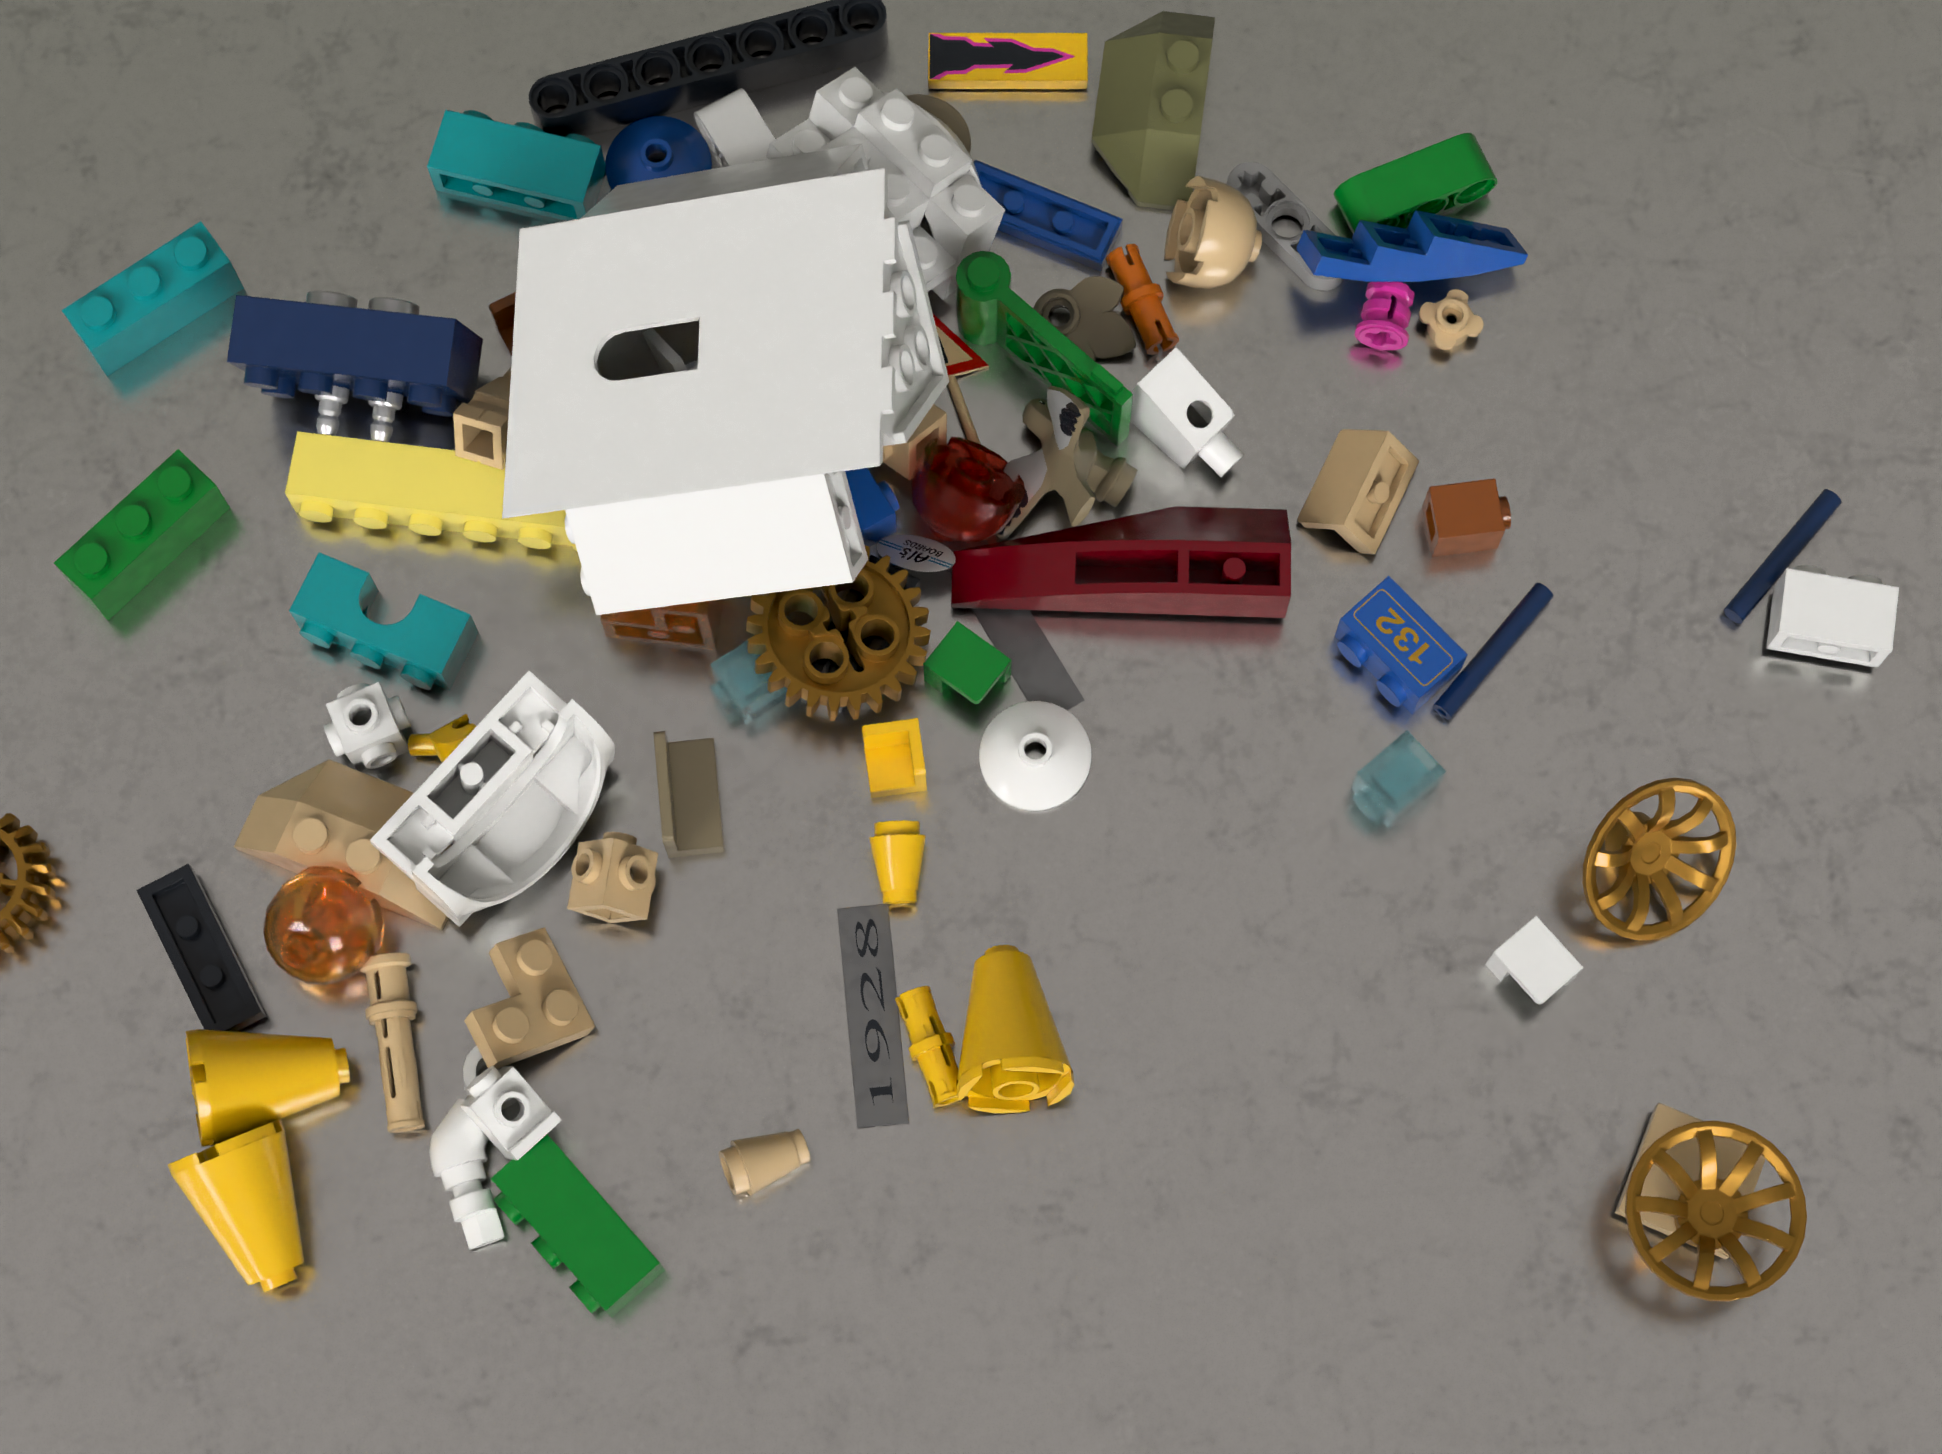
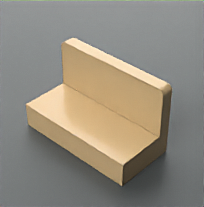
M1341 430L1298 516V522L1305 528L1335 530L1358 553L1376 554L1417 468L1419 460L1389 431Z

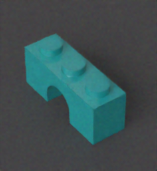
M319 552L289 609V612L301 629L299 634L310 642L325 648H330L332 642L351 649L349 654L357 661L369 667L380 669L384 663L401 670L400 676L420 688L430 690L433 684L450 691L479 633L472 616L419 594L411 612L403 620L388 625L375 623L369 620V611L379 590L370 573Z

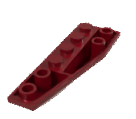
M1174 506L953 551L956 561L952 568L951 608L1285 618L1291 598V537L1287 510Z

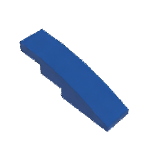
M1415 210L1407 229L1359 220L1352 239L1303 230L1296 247L1313 275L1365 282H1421L1473 276L1522 265L1528 257L1527 252L1507 228Z

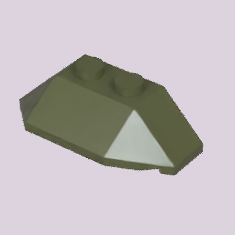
M1162 11L1105 41L1091 142L1115 176L1126 187L1134 203L1139 207L1173 211L1178 199L1188 201L1193 192V188L1185 186L1195 177L1215 17Z

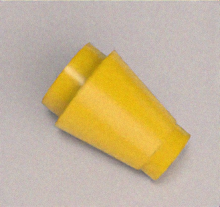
M903 820L874 823L875 836L870 837L869 841L883 896V904L917 902V891L926 839L925 835H920V822Z

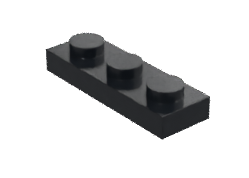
M189 864L136 890L204 1030L237 1032L266 1017L194 869Z

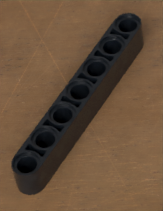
M830 0L547 75L538 79L532 85L529 92V104L535 126L541 128L545 133L566 137L569 134L589 136L627 126L643 118L664 116L709 104L740 88H743L746 93L873 60L885 51L888 44L886 7L882 0ZM862 23L874 26L867 31H859L853 28ZM809 37L823 39L822 42L812 45L802 42ZM760 50L772 52L770 56L765 58L751 56ZM707 64H717L721 66L719 69L713 72H704L700 70L703 66ZM659 77L670 79L667 83L660 86L648 84L651 80ZM605 91L618 92L611 99L602 100L597 98ZM561 104L567 106L558 113L545 112L553 105Z

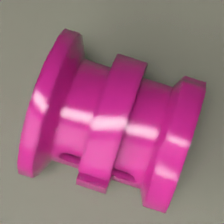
M1402 282L1368 283L1365 294L1368 300L1363 304L1361 313L1363 321L1356 325L1355 337L1362 344L1374 349L1393 351L1404 348L1409 340V334L1405 328L1408 327L1411 311L1409 307L1412 306L1414 301V291Z

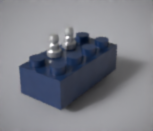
M310 291L307 293L306 302L236 295L227 362L245 371L243 384L261 388V393L264 395L294 398L296 384L299 391L315 394V399L320 401L318 409L320 416L317 418L316 424L318 434L336 435L339 429L337 417L341 414L342 404L348 402L350 390L353 391V397L368 400L369 405L373 407L372 418L374 422L370 428L371 439L382 442H389L392 436L393 427L391 423L394 421L395 411L400 410L402 407L403 396L408 397V403L422 406V411L425 413L453 416L457 402L469 403L475 394L483 339L457 319L419 315L420 307L409 301L386 297L371 298L368 309L357 308L358 301L354 297L331 291Z

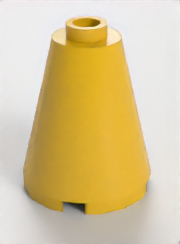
M1012 945L991 947L974 963L957 1076V1097L961 1101L966 1096L968 1097L969 1108L989 1113H1020L1030 1111L1029 1100L1047 1096L1048 1106L1058 1103L1072 1092L1075 1085L1073 1070L1031 957L1026 953L1020 952L1017 947Z
M204 1029L185 1032L192 1094L195 1100L196 1112H198L196 1114L201 1147L216 1145L250 1130L340 1096V1084L350 1082L346 1049H335L332 1038Z
M281 1120L250 1130L207 1148L202 1152H196L168 1164L172 1177L248 1286L260 1282L263 1292H266L297 1279L294 1267L303 1264L304 1257L285 1130Z

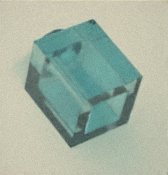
M748 640L710 664L715 683L709 687L724 713L729 715L736 711L745 725L785 700L787 693L785 686L771 693L767 690L768 679L772 672L765 674L755 673V660L762 654L748 653Z
M1406 730L1357 772L1351 789L1356 793L1353 799L1366 817L1374 822L1380 819L1390 829L1439 787L1446 771L1413 735Z

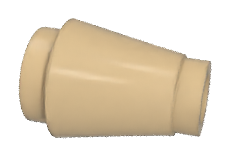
M799 1129L790 1132L786 1131L731 1140V1147L719 1151L724 1176L734 1195L747 1192L752 1196L799 1168L800 1165L810 1162L809 1150L804 1136Z

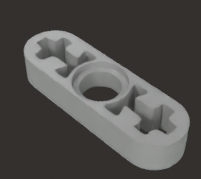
M1245 162L1237 165L1230 172L1227 185L1234 187L1238 191H1241L1242 182L1249 187L1256 183L1260 185L1259 198L1253 193H1248L1245 197L1250 201L1255 213L1257 230L1262 233V241L1310 288L1318 291H1328L1338 287L1344 279L1313 275L1296 249L1303 230L1336 235L1266 166L1257 162ZM1264 203L1268 208L1264 216H1260ZM1290 215L1299 220L1302 225V231L1294 237H1282L1273 230L1272 222L1279 216Z

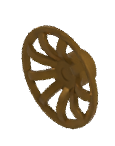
M1668 778L1656 780L1637 788L1623 797L1606 814L1596 828L1587 847L1583 863L1582 882L1586 902L1593 915L1604 927L1621 937L1634 940H1652L1671 935L1687 927L1710 907L1727 882L1734 863L1736 850L1735 824L1731 812L1723 799L1706 785L1694 780ZM1675 792L1688 793L1698 797L1696 805L1690 812L1679 819L1670 820L1675 811ZM1658 794V810L1653 818L1642 812H1632L1630 808L1644 799ZM1710 810L1715 815L1720 829L1716 834L1708 837L1694 838L1679 836L1701 824ZM1604 841H1605V850H1606V851L1601 850ZM1720 850L1718 862L1712 876L1701 872L1678 858L1680 853L1700 854ZM1597 866L1619 867V877L1613 886L1599 894L1596 883ZM1670 871L1704 889L1695 901L1684 910L1671 882L1666 876ZM1649 884L1659 894L1667 912V920L1654 924H1644L1649 912ZM1632 886L1634 894L1633 909L1629 918L1624 922L1613 916L1607 908L1622 900Z
M1721 1121L1692 1122L1669 1131L1654 1141L1641 1155L1631 1173L1626 1190L1625 1216L1629 1235L1638 1255L1651 1272L1665 1284L1687 1296L1698 1299L1729 1302L1751 1297L1769 1288L1788 1271L1797 1258L1805 1238L1807 1223L1805 1195L1798 1175L1790 1162L1773 1143L1755 1131L1734 1123ZM1713 1136L1730 1138L1748 1145L1724 1180L1717 1178L1716 1149ZM1696 1137L1700 1155L1699 1180L1693 1182L1682 1166L1666 1151L1680 1142ZM1762 1155L1775 1168L1784 1184L1742 1196L1737 1189ZM1653 1164L1659 1167L1675 1184L1680 1194L1677 1200L1641 1196L1645 1178ZM1789 1199L1791 1213L1789 1234L1773 1226L1748 1219V1211ZM1640 1212L1674 1217L1677 1230L1654 1247H1651L1643 1230ZM1741 1235L1766 1241L1782 1249L1775 1262L1761 1275L1748 1252L1738 1241ZM1686 1242L1697 1247L1698 1251L1693 1282L1675 1273L1661 1261ZM1722 1249L1730 1256L1738 1267L1745 1283L1728 1287L1709 1286L1714 1267L1715 1250Z

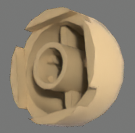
M1196 176L1185 186L1195 189L1189 200L1178 199L1173 209L1167 230L1165 259L1171 261L1175 258V272H1166V274L1173 283L1193 288L1211 289L1230 283L1242 273L1248 262L1256 260L1262 245V233L1257 230V221L1250 201L1240 191L1220 181Z

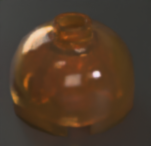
M310 866L288 879L271 899L267 906L263 923L267 951L276 965L291 978L306 984H336L358 973L370 957L374 956L380 949L385 931L382 909L375 897L369 902L366 895L357 888L362 883L352 874L332 866Z

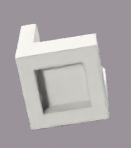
M1537 916L1496 949L1485 964L1500 982L1510 974L1537 1004H1543L1564 985L1567 986L1584 968Z

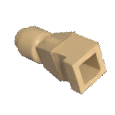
M511 367L502 377H498L475 390L472 400L468 404L462 403L454 411L455 456L474 462L480 461L481 464L501 470L505 468Z

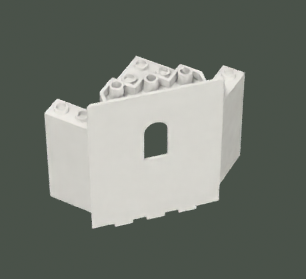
M862 143L617 185L580 219L520 229L502 519L565 510L566 534L569 541L576 546L582 566L580 572L581 584L584 592L591 596L596 615L852 583L868 561L845 471L880 466L883 462V446L907 443L949 383V377L910 220L898 222L887 207L888 176L886 168L868 169ZM699 321L697 369L625 380H607L598 372L597 360L599 352L604 344L613 336L623 332Z

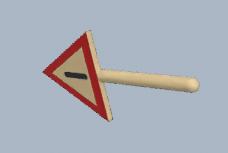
M933 314L949 377L947 386L976 464L979 467H984L987 464V459L956 376L987 369L989 365Z

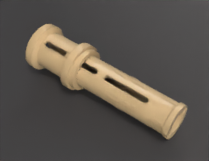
M407 953L379 954L359 961L360 972L366 974L370 1006L365 1009L366 1020H369V1025L375 1026L378 1041L381 1077L386 1103L387 1130L389 1133L409 1132L425 1127L411 1021L415 1019V1014L418 1010L417 1002L410 1000L406 968L411 965V957Z

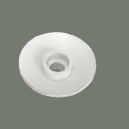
M1044 701L1022 702L1003 710L986 728L979 749L980 769L990 790L1006 804L1025 811L1050 810L1072 799L1084 785L1090 771L1092 759L1089 737L1079 720L1066 709ZM1032 742L1041 743L1046 748V753L1040 759H1031L1025 754L1026 746Z

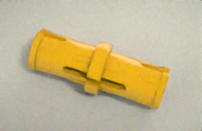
M930 986L917 987L900 994V997H896L895 1001L904 1019L912 1043L908 1049L912 1060L919 1062L928 1085L933 1106L936 1108L943 1107L959 1101L956 1086L959 1069L952 1051L955 1042L952 1034L945 1032L935 1007Z

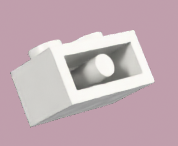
M1802 565L1796 566L1793 569L1786 568L1773 589L1766 649L1878 668L1893 650L1899 587L1884 585L1881 579L1869 575H1854L1849 578L1826 575L1824 569L1816 566Z

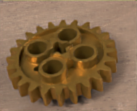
M865 545L868 561L852 583L764 594L765 596L752 595L750 610L757 615L747 617L746 631L755 634L748 639L747 650L750 654H762L755 660L754 671L756 674L772 672L768 679L767 687L770 693L784 686L787 688L786 706H792L800 698L807 700L806 716L811 717L819 705L827 706L830 721H835L839 707L847 706L852 718L857 720L859 719L861 704L865 702L874 712L879 713L883 703L882 694L884 693L896 702L899 701L902 693L899 681L908 685H914L917 671L913 666H923L927 652L919 646L929 644L931 630L921 627V625L927 623L929 610L925 607H914L920 601L921 589L920 587L903 589L907 583L908 571L904 569L890 575L888 573L890 556H884L876 564L869 562V546ZM845 589H854L860 592L864 599L859 602L850 603L840 599L837 593ZM821 590L828 601V610L813 591ZM802 611L811 615L814 621L807 625H795L786 616L792 612ZM831 615L836 629L828 631ZM848 630L846 647L840 632ZM870 636H880L886 639L890 646L883 650H872L862 640ZM849 653L858 665L864 669L862 672L854 670L849 661ZM826 658L835 661L840 668L832 673H821L811 664L817 659Z

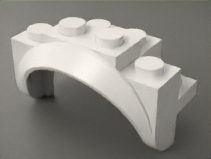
M853 67L816 91L809 118L770 142L766 157L773 159L862 143L868 169L886 168L888 176L887 207L898 222L910 220L927 292L932 289L944 300L956 290L957 267L961 261L974 252H989L1005 209L982 188L971 156L957 135L943 121L910 101L897 88L890 93L881 92L856 67ZM924 214L933 237L920 226Z
M528 671L370 839V842L415 882L416 889L460 927L473 912L505 902L525 891L543 877L568 851L583 830L595 808L607 767L614 760L615 744L605 730L578 703L571 699L567 704L533 673ZM542 746V748L533 758V754ZM451 843L453 844L446 851H444Z

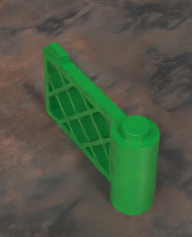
M979 251L965 257L957 267L956 322L958 330L964 339L975 345L982 346L997 342L1046 386L1063 388L1079 397L1090 409L1087 421L1118 447L1129 436L1133 394L1104 367L1096 363L1011 290L1010 268L1001 256L994 252Z

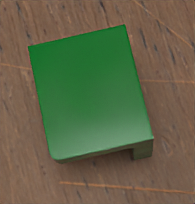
M957 621L923 663L924 681L941 693L949 685L972 703L979 704L997 681L1005 684L1011 676L1012 660Z

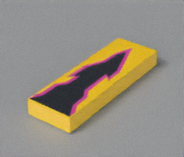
M929 33L928 89H1087V33Z

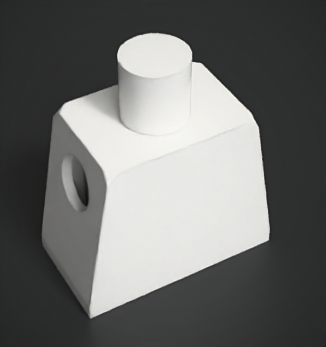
M1176 347L1139 381L1133 389L1130 422L1179 467L1185 469L1197 456H1200L1222 477L1244 456V453L1223 433L1235 416L1232 409Z

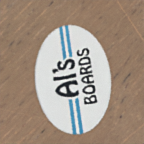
M892 535L881 539L877 543V551L882 558L888 555L891 557V564L912 571L940 572L951 568L956 561L954 553L948 547L935 540L921 536Z

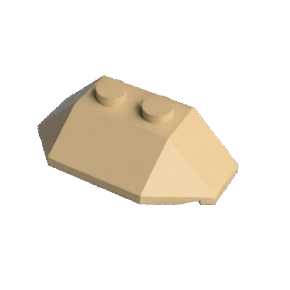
M328 759L258 795L234 845L235 849L440 931H443L449 918L416 889L415 882L370 842V839L412 796L413 792Z

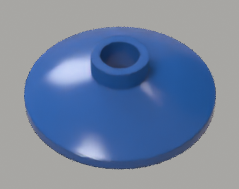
M653 116L637 120L619 132L608 149L605 171L611 190H613L617 185L712 169V158L707 142L693 126L677 118ZM654 153L666 154L665 159L661 162L655 163L647 159Z

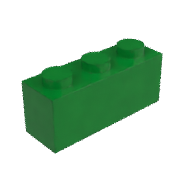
M177 449L59 557L54 564L67 581L109 621L227 512L230 506L217 485Z
M548 1134L519 1160L512 1159L490 1178L502 1191L493 1199L515 1226L524 1218L539 1234L531 1242L533 1247L553 1269L562 1262L577 1278L569 1288L592 1314L599 1307H602L613 1318L665 1271L661 1263Z

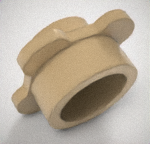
M1450 290L1446 298L1436 303L1426 302L1420 308V321L1427 324L1429 336L1434 341V344L1442 350H1450L1462 344L1468 336L1477 337L1482 332L1483 320L1480 316L1473 314L1467 304L1468 295L1462 290ZM1454 316L1456 322L1448 323L1446 317Z

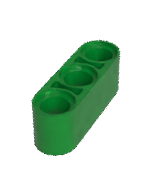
M1463 133L1357 174L1340 184L1333 194L1352 234H1354L1359 220L1406 229L1415 210L1437 215L1444 214L1488 194L1497 185V178L1475 135Z

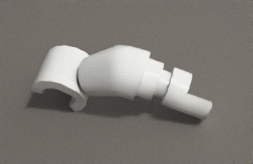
M477 1046L466 1056L463 1065L464 1090L467 1093L465 1100L471 1096L466 1088L477 1077L478 1071L482 1066L486 1064ZM513 1097L506 1099L501 1109L513 1105L517 1100ZM458 1098L431 1135L429 1155L434 1176L441 1177L445 1191H453L454 1199L449 1201L454 1222H461L468 1248L471 1250L499 1241L505 1236L491 1190L489 1188L483 1189L481 1184L487 1178L483 1163L488 1160L485 1148L489 1139L461 1108L460 1105L465 1100Z

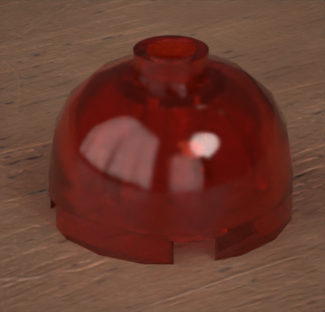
M951 437L947 445H937L938 438L931 439L916 463L911 478L913 505L924 523L928 525L929 530L936 537L949 542H980L1000 533L1011 520L1026 494L1024 481L1018 474L1013 482L1010 476L1003 471L1008 462L999 454L979 443L961 437Z

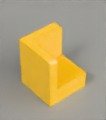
M918 718L862 726L871 798L927 791L926 769Z

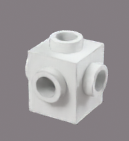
M379 682L370 686L367 683L352 685L342 690L337 695L336 700L326 704L332 719L331 723L323 726L336 757L346 754L356 770L361 772L366 769L382 767L395 760L397 756L409 752L407 741L402 732L403 729L411 726L398 695L388 699Z

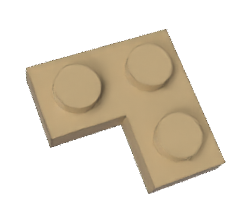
M545 927L496 943L488 954L510 998L473 1010L464 1020L488 1068L495 1066L498 1069L587 1036L594 1029L595 1025Z

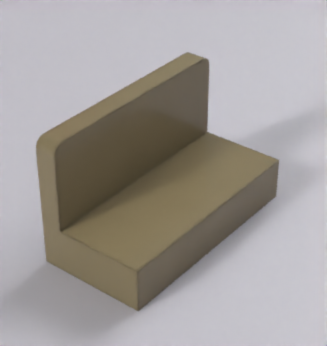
M665 731L653 732L662 840L668 858L725 852L714 738L668 742Z

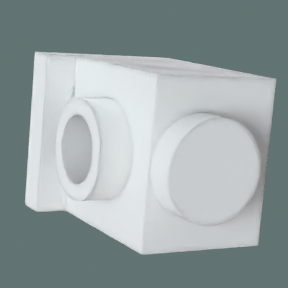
M491 1066L483 1071L468 1085L466 1089L471 1096L460 1105L505 1158L519 1160L562 1121L555 1111H551L519 1072L510 1066H503L499 1071L495 1066ZM513 1097L518 1101L520 1111L516 1118L507 1120L502 1115V1104L506 1099Z

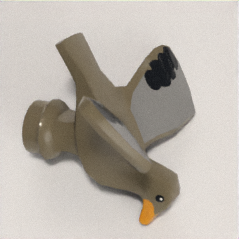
M1050 386L1047 388V400L1037 398L1025 405L1022 414L1023 423L1041 440L1042 448L1029 455L1011 460L992 474L990 492L991 513L997 536L1000 539H1007L1042 496L1049 491L1056 490L1064 498L1070 524L1076 527L1089 514L1095 498L1098 502L1105 501L1116 507L1137 474L1138 469L1126 463V458L1117 457L1113 459L1104 456L1097 449L1093 433L1084 427L1089 418V407L1079 397L1066 389Z

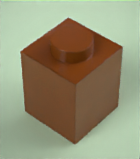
M1495 478L1431 486L1422 505L1432 557L1497 549L1505 529H1510L1511 527L1509 502L1506 496L1499 497Z

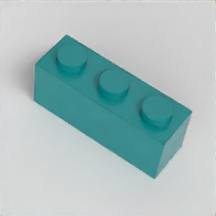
M445 110L427 164L431 180L437 191L565 221L580 219L596 205L606 173V164L601 145L595 144L585 136L569 134L566 137L545 133L541 128L526 122H517L511 125L493 121L488 115L474 110H466L463 113Z
M200 221L62 309V312L108 377L238 293L244 287L231 261Z

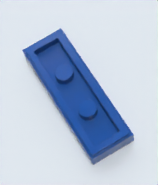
M978 160L974 161L982 188L1005 209L998 231L1097 271H1102L1106 262L1105 258L1111 252L1122 228V218Z

